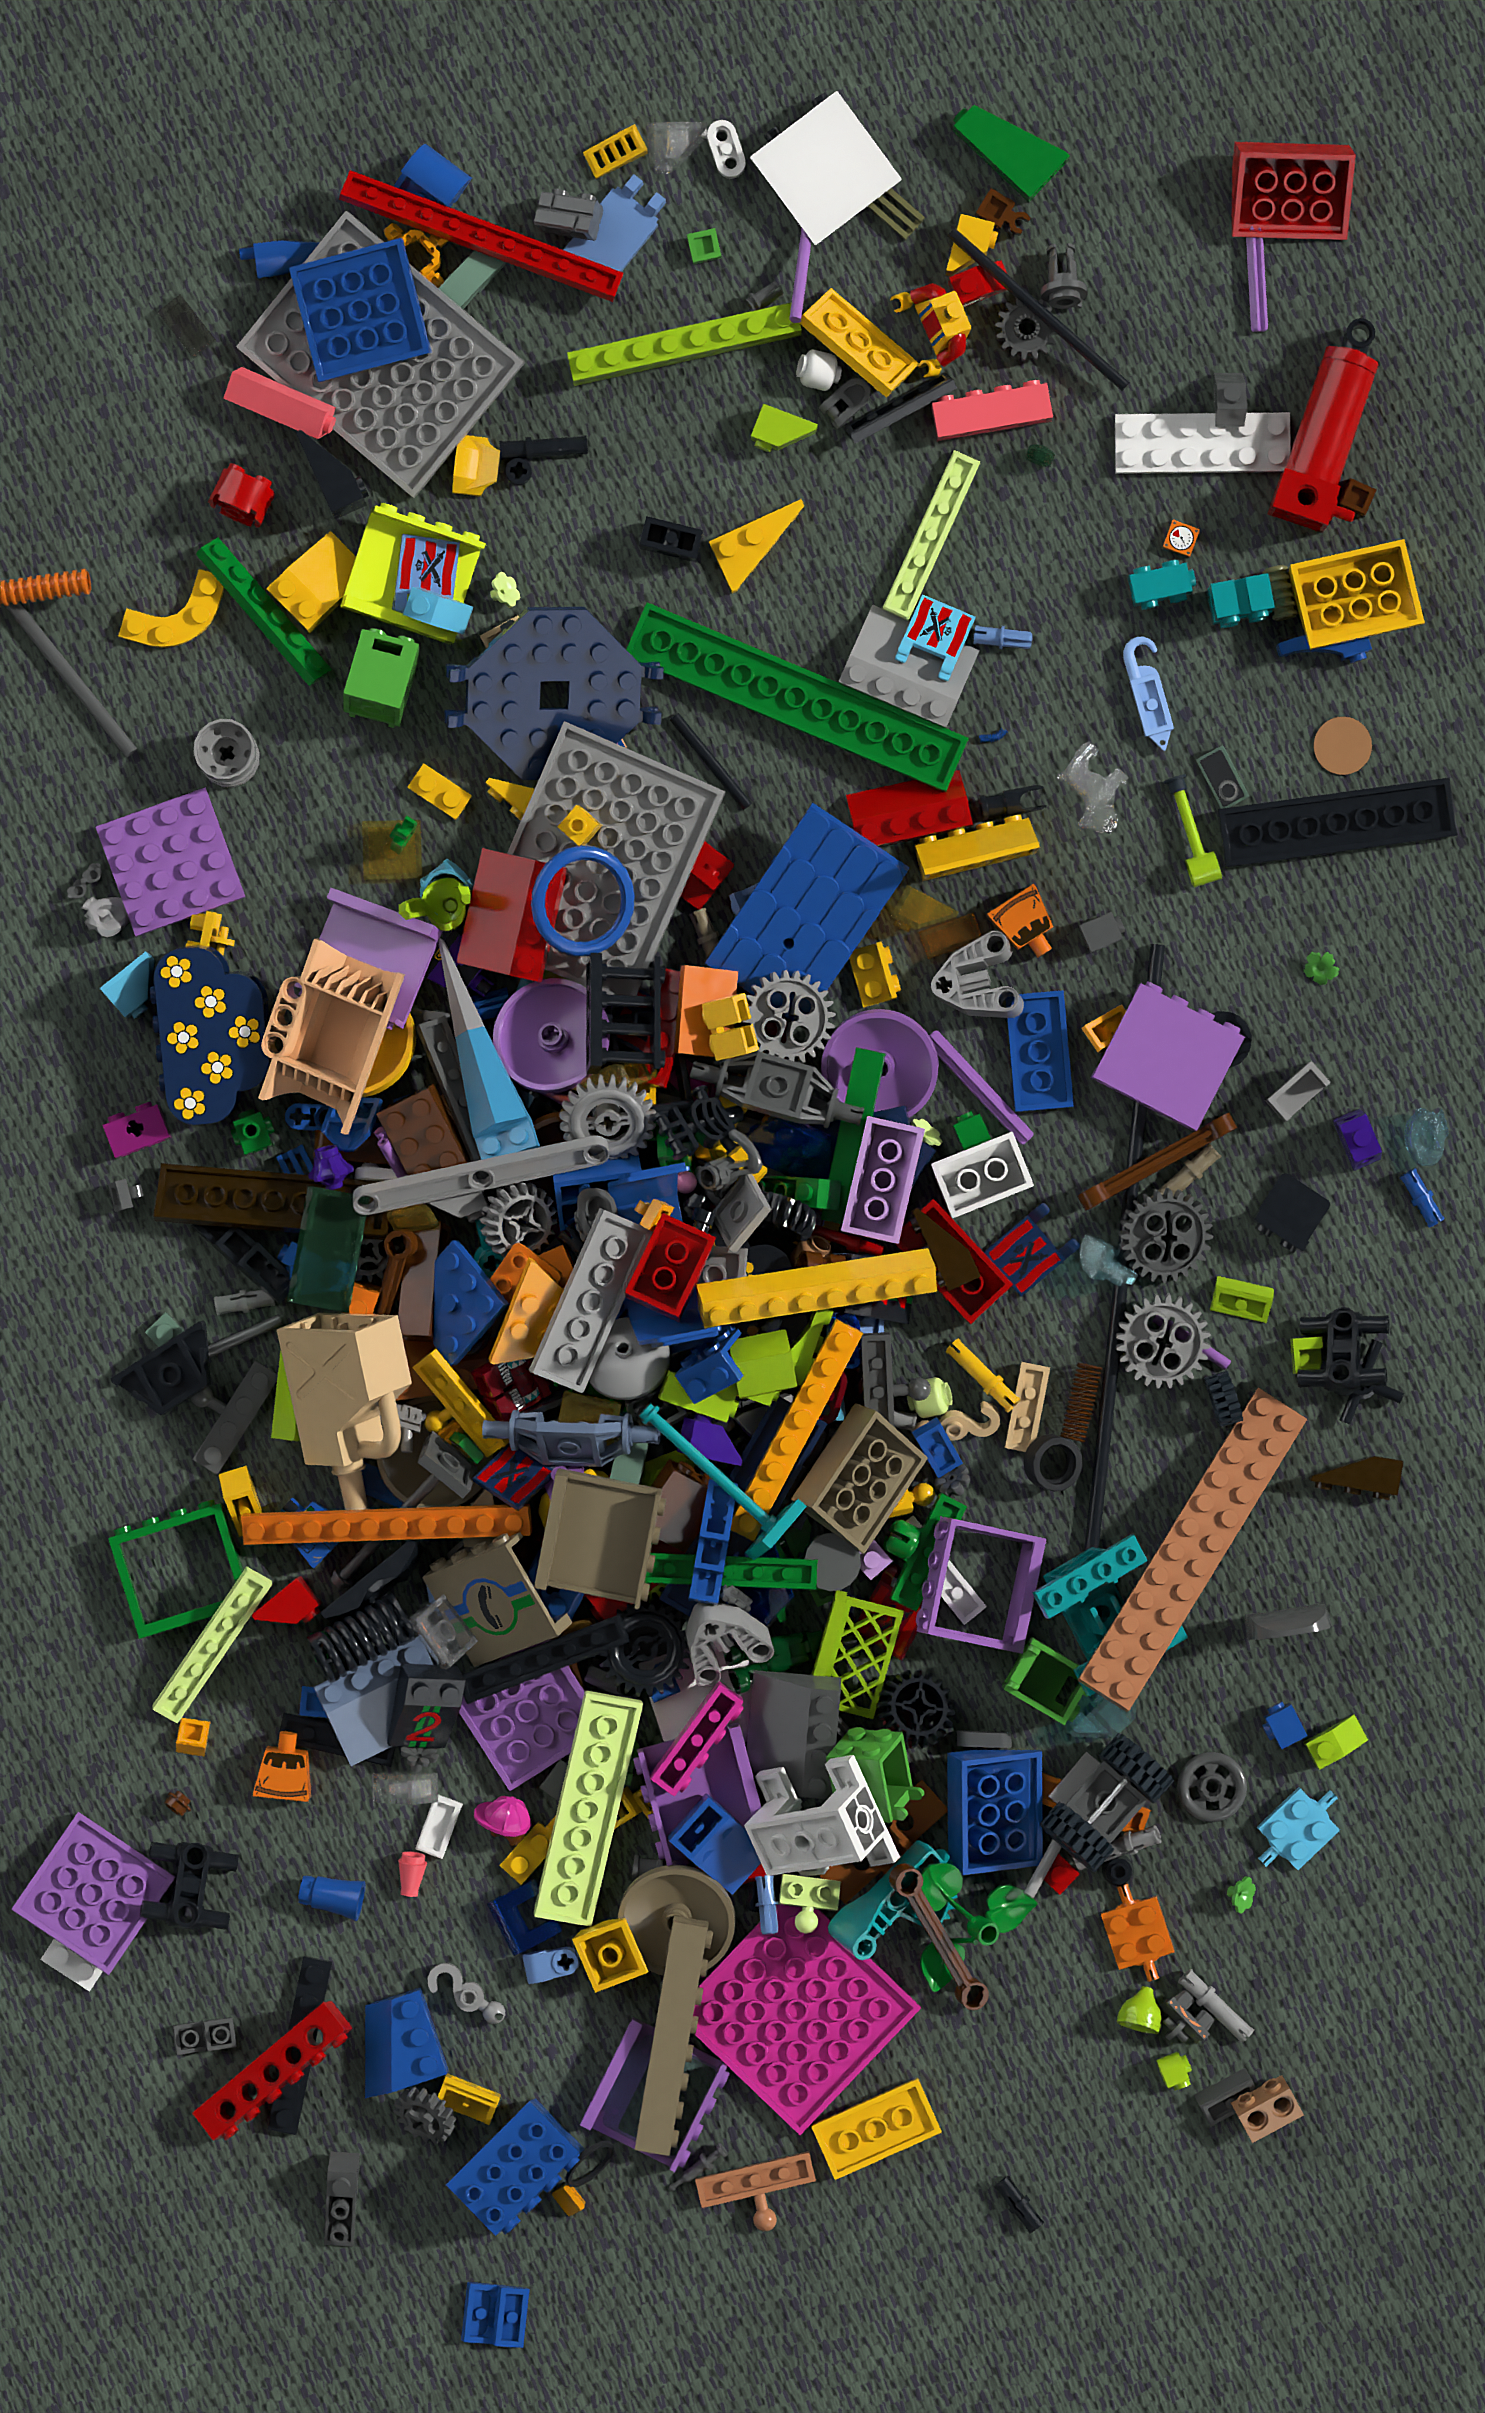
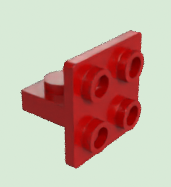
M704 841L681 897L697 910L702 909L734 868V863Z

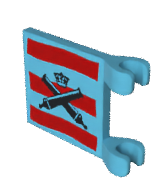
M922 594L898 648L895 660L905 663L912 646L944 659L938 678L949 681L976 617Z

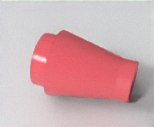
M403 1852L402 1857L398 1860L401 1882L400 1894L415 1897L418 1896V1890L427 1862L425 1861V1855L422 1853Z

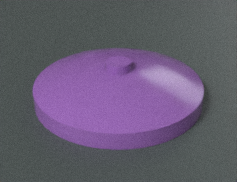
M543 979L542 982L535 981L522 987L505 1002L495 1021L493 1044L510 1078L518 1085L538 1093H560L577 1087L578 1083H584L588 1077L593 1075L586 1074V988L567 979ZM602 1009V1019H606L609 1022L605 1010ZM610 1034L602 1037V1047L607 1048L608 1051Z
M885 1009L867 1010L844 1020L830 1035L831 1039L827 1041L822 1055L821 1073L834 1089H839L837 1096L839 1102L845 1103L856 1047L886 1053L874 1112L905 1105L907 1106L910 1118L922 1109L930 1099L938 1077V1056L930 1036L921 1025L910 1017Z

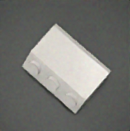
M1013 1131L931 1164L939 1190L951 1218L1034 1186Z

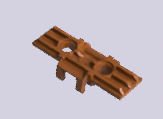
M922 1779L914 1787L922 1788L924 1796L920 1800H909L903 1807L914 1820L913 1826L909 1830H901L896 1824L897 1820H893L887 1826L900 1856L898 1860L913 1845L915 1840L948 1811L945 1804ZM853 1863L829 1866L826 1873L819 1876L822 1879L841 1881L839 1898L846 1904L881 1871L886 1874L895 1863L872 1867L869 1864L863 1870L857 1869Z

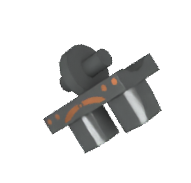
M1186 1990L1164 2000L1158 2007L1168 2016L1163 2020V2023L1169 2028V2031L1165 2034L1169 2041L1176 2036L1182 2043L1190 2038L1197 2044L1201 2040L1204 2041L1210 2035L1208 2030L1214 2022V2018L1205 2010L1199 2011L1193 2017L1187 2009L1195 2000Z

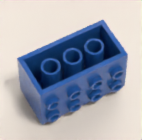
M535 2098L529 2101L446 2186L495 2236L501 2232L506 2235L521 2221L517 2216L522 2211L526 2214L530 2212L542 2200L538 2195L543 2190L546 2193L551 2191L562 2180L559 2174L564 2169L569 2172L580 2161L578 2156L585 2148Z

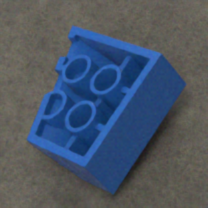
M421 1987L365 2005V2098L392 2093L448 2073L446 2060Z

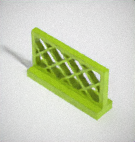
M837 1590L833 1597L812 1675L831 1677L832 1674L833 1677H839L833 1668L834 1663L846 1658L852 1670L839 1677L841 1678V1690L845 1695L840 1698L839 1711L873 1719L877 1708L876 1704L879 1701V1692L882 1691L904 1611L849 1597L847 1592ZM850 1607L863 1609L867 1618L854 1624L848 1615ZM883 1615L896 1617L894 1625L884 1631L881 1630L875 1620ZM847 1621L850 1627L844 1629ZM871 1622L878 1634L864 1641L857 1629ZM853 1632L860 1644L846 1651L841 1639L843 1636ZM891 1634L890 1639L888 1641L886 1636ZM882 1639L887 1647L886 1652L874 1657L868 1645ZM838 1649L841 1650L842 1654L837 1655ZM864 1649L870 1661L856 1667L849 1655ZM883 1660L882 1667H880L878 1662ZM874 1665L879 1673V1677L867 1684L860 1672ZM856 1675L863 1687L849 1694L843 1681ZM875 1687L874 1694L871 1691V1688ZM867 1692L872 1700L870 1708L857 1706L853 1698Z

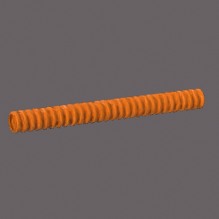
M81 569V572L72 570L70 574L68 571H64L63 575H60L58 572L54 573V576L45 574L43 578L41 575H37L36 579H33L32 576L27 577V580H24V578H19L18 581L10 579L8 583L5 580H1L0 606L1 604L9 606L10 603L18 605L19 601L22 604L27 603L28 600L31 602H36L37 599L45 601L47 597L49 600H53L54 596H57L59 599L63 598V595L67 597H72V594L80 596L82 592L88 595L91 591L89 572L86 569Z

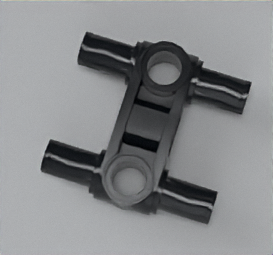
M1341 1307L1330 1312L1326 1317L1300 1318L1301 1335H1327L1328 1343L1327 1364L1324 1369H1298L1297 1382L1299 1388L1324 1387L1325 1390L1334 1391L1337 1395L1347 1396L1361 1389V1386H1387L1388 1376L1386 1368L1361 1369L1360 1344L1363 1334H1389L1390 1320L1388 1315L1363 1316L1360 1312H1354L1350 1308ZM1343 1323H1350L1348 1327H1339ZM1342 1375L1348 1376L1345 1380H1336Z
M181 1841L177 1845L151 1842L149 1859L173 1862L174 1866H176L171 1901L161 1903L142 1900L140 1917L162 1920L168 1926L180 1929L198 1930L201 1927L227 1930L230 1913L204 1909L203 1900L207 1873L210 1871V1868L236 1872L239 1855L213 1851L211 1846L200 1843ZM189 1849L199 1851L201 1860L197 1865L188 1862L187 1852ZM181 1907H187L191 1910L192 1918L189 1923H183L179 1920L178 1911Z

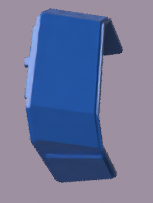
M685 1162L619 1175V1180L608 1183L607 1191L614 1198L618 1216L639 1224L643 1215L634 1210L639 1200L651 1204L654 1198L674 1207L670 1216L682 1221L677 1196L678 1173L689 1171L690 1167L685 1166ZM696 1287L679 1322L626 1297L623 1301L624 1309L628 1311L629 1322L639 1345L651 1344L652 1348L718 1336V1331L721 1330V1326L704 1328L698 1310Z

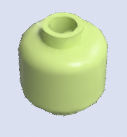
M937 1377L926 1379L931 1386V1392L925 1400L916 1401L907 1396L910 1410H915L921 1418L943 1415L953 1402L949 1384L947 1382L943 1383Z

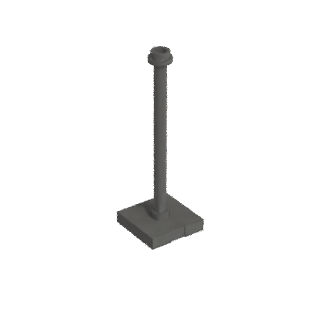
M432 1431L425 1438L418 1459V1463L431 1474L400 1508H416L440 1481L461 1498H464L471 1490L473 1477L478 1467ZM385 1540L368 1541L343 1569H335L331 1577L332 1583L341 1590L350 1587L353 1583L351 1577Z

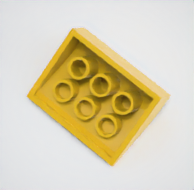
M1405 539L1291 564L1289 567L1288 575H1290L1294 600L1310 650L1425 624Z
M1021 814L1004 818L1005 824L994 826L993 821L976 825V831L965 833L964 828L947 832V838L937 840L936 835L919 839L920 844L915 845L914 849L922 881L1036 854L1040 846L1029 818L1022 819Z

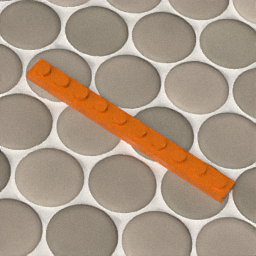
M525 1504L519 1511L509 1505L244 1513L241 1516L243 1545L498 1537L504 1533L511 1536L521 1532L522 1536H530L533 1533L530 1504Z

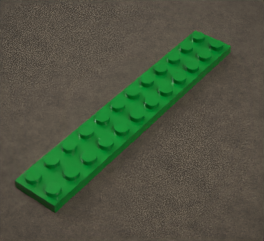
M648 602L643 609L626 649L639 663L659 662L660 666L664 668L663 674L944 792L949 787L969 740L966 736Z

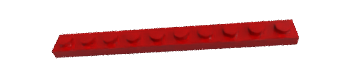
M351 170L340 193L339 200L611 302L614 301L624 274L618 270Z

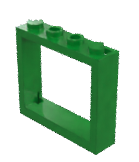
M214 1499L197 1504L199 1510L190 1513L187 1512L186 1508L169 1513L171 1519L160 1522L157 1516L141 1521L143 1527L131 1530L129 1525L113 1530L115 1536L108 1538L139 1639L211 1617L215 1614L223 1600L145 1624L120 1543L214 1514L236 1583L243 1572V1568L223 1503L215 1504Z

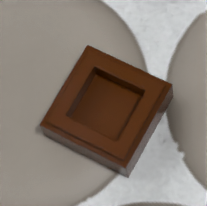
M1350 478L1338 506L1352 510L1356 514L1365 517L1377 489Z

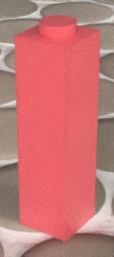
M241 367L232 371L223 399L297 431L302 430L307 435L316 439L332 431L336 422V418L333 417L336 407Z

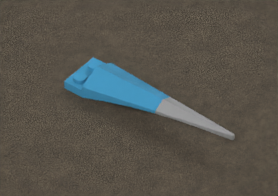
M439 938L438 943L471 1129L481 1160L538 1148L540 1145L532 1119L480 1018L445 941Z

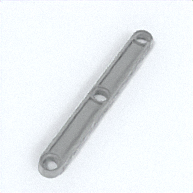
M589 1136L362 1185L356 1188L352 1194L353 1208L359 1214L371 1215L601 1165L608 1160L609 1145L607 1140L601 1136ZM594 1146L604 1149L598 1155L590 1154L588 1150ZM478 1171H484L489 1174L488 1177L481 1180L473 1177V1174ZM363 1196H370L374 1199L370 1204L358 1202V1199Z

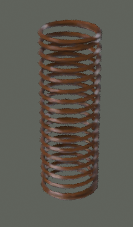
M1077 1362L1076 1366L1082 1369H1075V1371L1083 1374H1074L1080 1378H1073V1380L1080 1383H1072L1078 1387H1071V1389L1078 1392L1071 1391L1070 1394L1075 1396H1069V1398L1076 1401H1068V1403L1076 1406L1067 1405L1068 1408L1073 1410H1066V1412L1074 1415L1065 1414V1417L1071 1419H1064L1065 1422L1072 1424H1062L1069 1427L1062 1428L1063 1431L1069 1433L1061 1432L1060 1437L1086 1442L1081 1439L1086 1438V1435L1080 1433L1088 1432L1080 1428H1089L1082 1424L1090 1423L1082 1419H1091L1085 1415H1092V1413L1084 1410L1092 1411L1093 1409L1087 1406H1094V1404L1087 1401H1095L1086 1396L1096 1397L1095 1394L1089 1392L1096 1393L1097 1390L1088 1387L1098 1388L1097 1385L1091 1383H1099V1381L1091 1378L1100 1379V1376L1089 1373L1102 1374L1099 1371L1093 1370H1102V1368Z

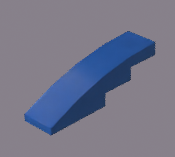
M709 1479L689 1601L718 1605L735 1500L712 1479Z

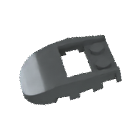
M1324 1602L1264 1613L1245 1614L1246 1639L1262 1640L1329 1629L1332 1623Z

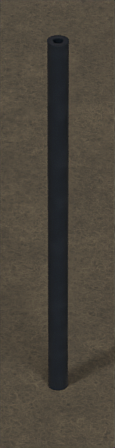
M955 227L947 235L950 240L1121 391L1125 389L1130 383Z

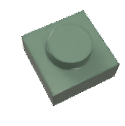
M165 1312L145 1333L160 1347L184 1330Z

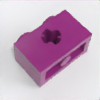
M150 1101L136 1106V1113L125 1116L124 1112L107 1118L109 1123L102 1126L115 1158L119 1159L172 1138L160 1105L152 1106ZM134 1121L139 1125L143 1124L144 1127L143 1131L140 1130L142 1134L138 1137L136 1134L129 1132V1127L133 1128L131 1123Z

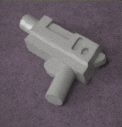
M396 1404L401 1425V1452L412 1453L413 1432L420 1434L421 1424L427 1415L423 1413L422 1409L405 1404L403 1406Z

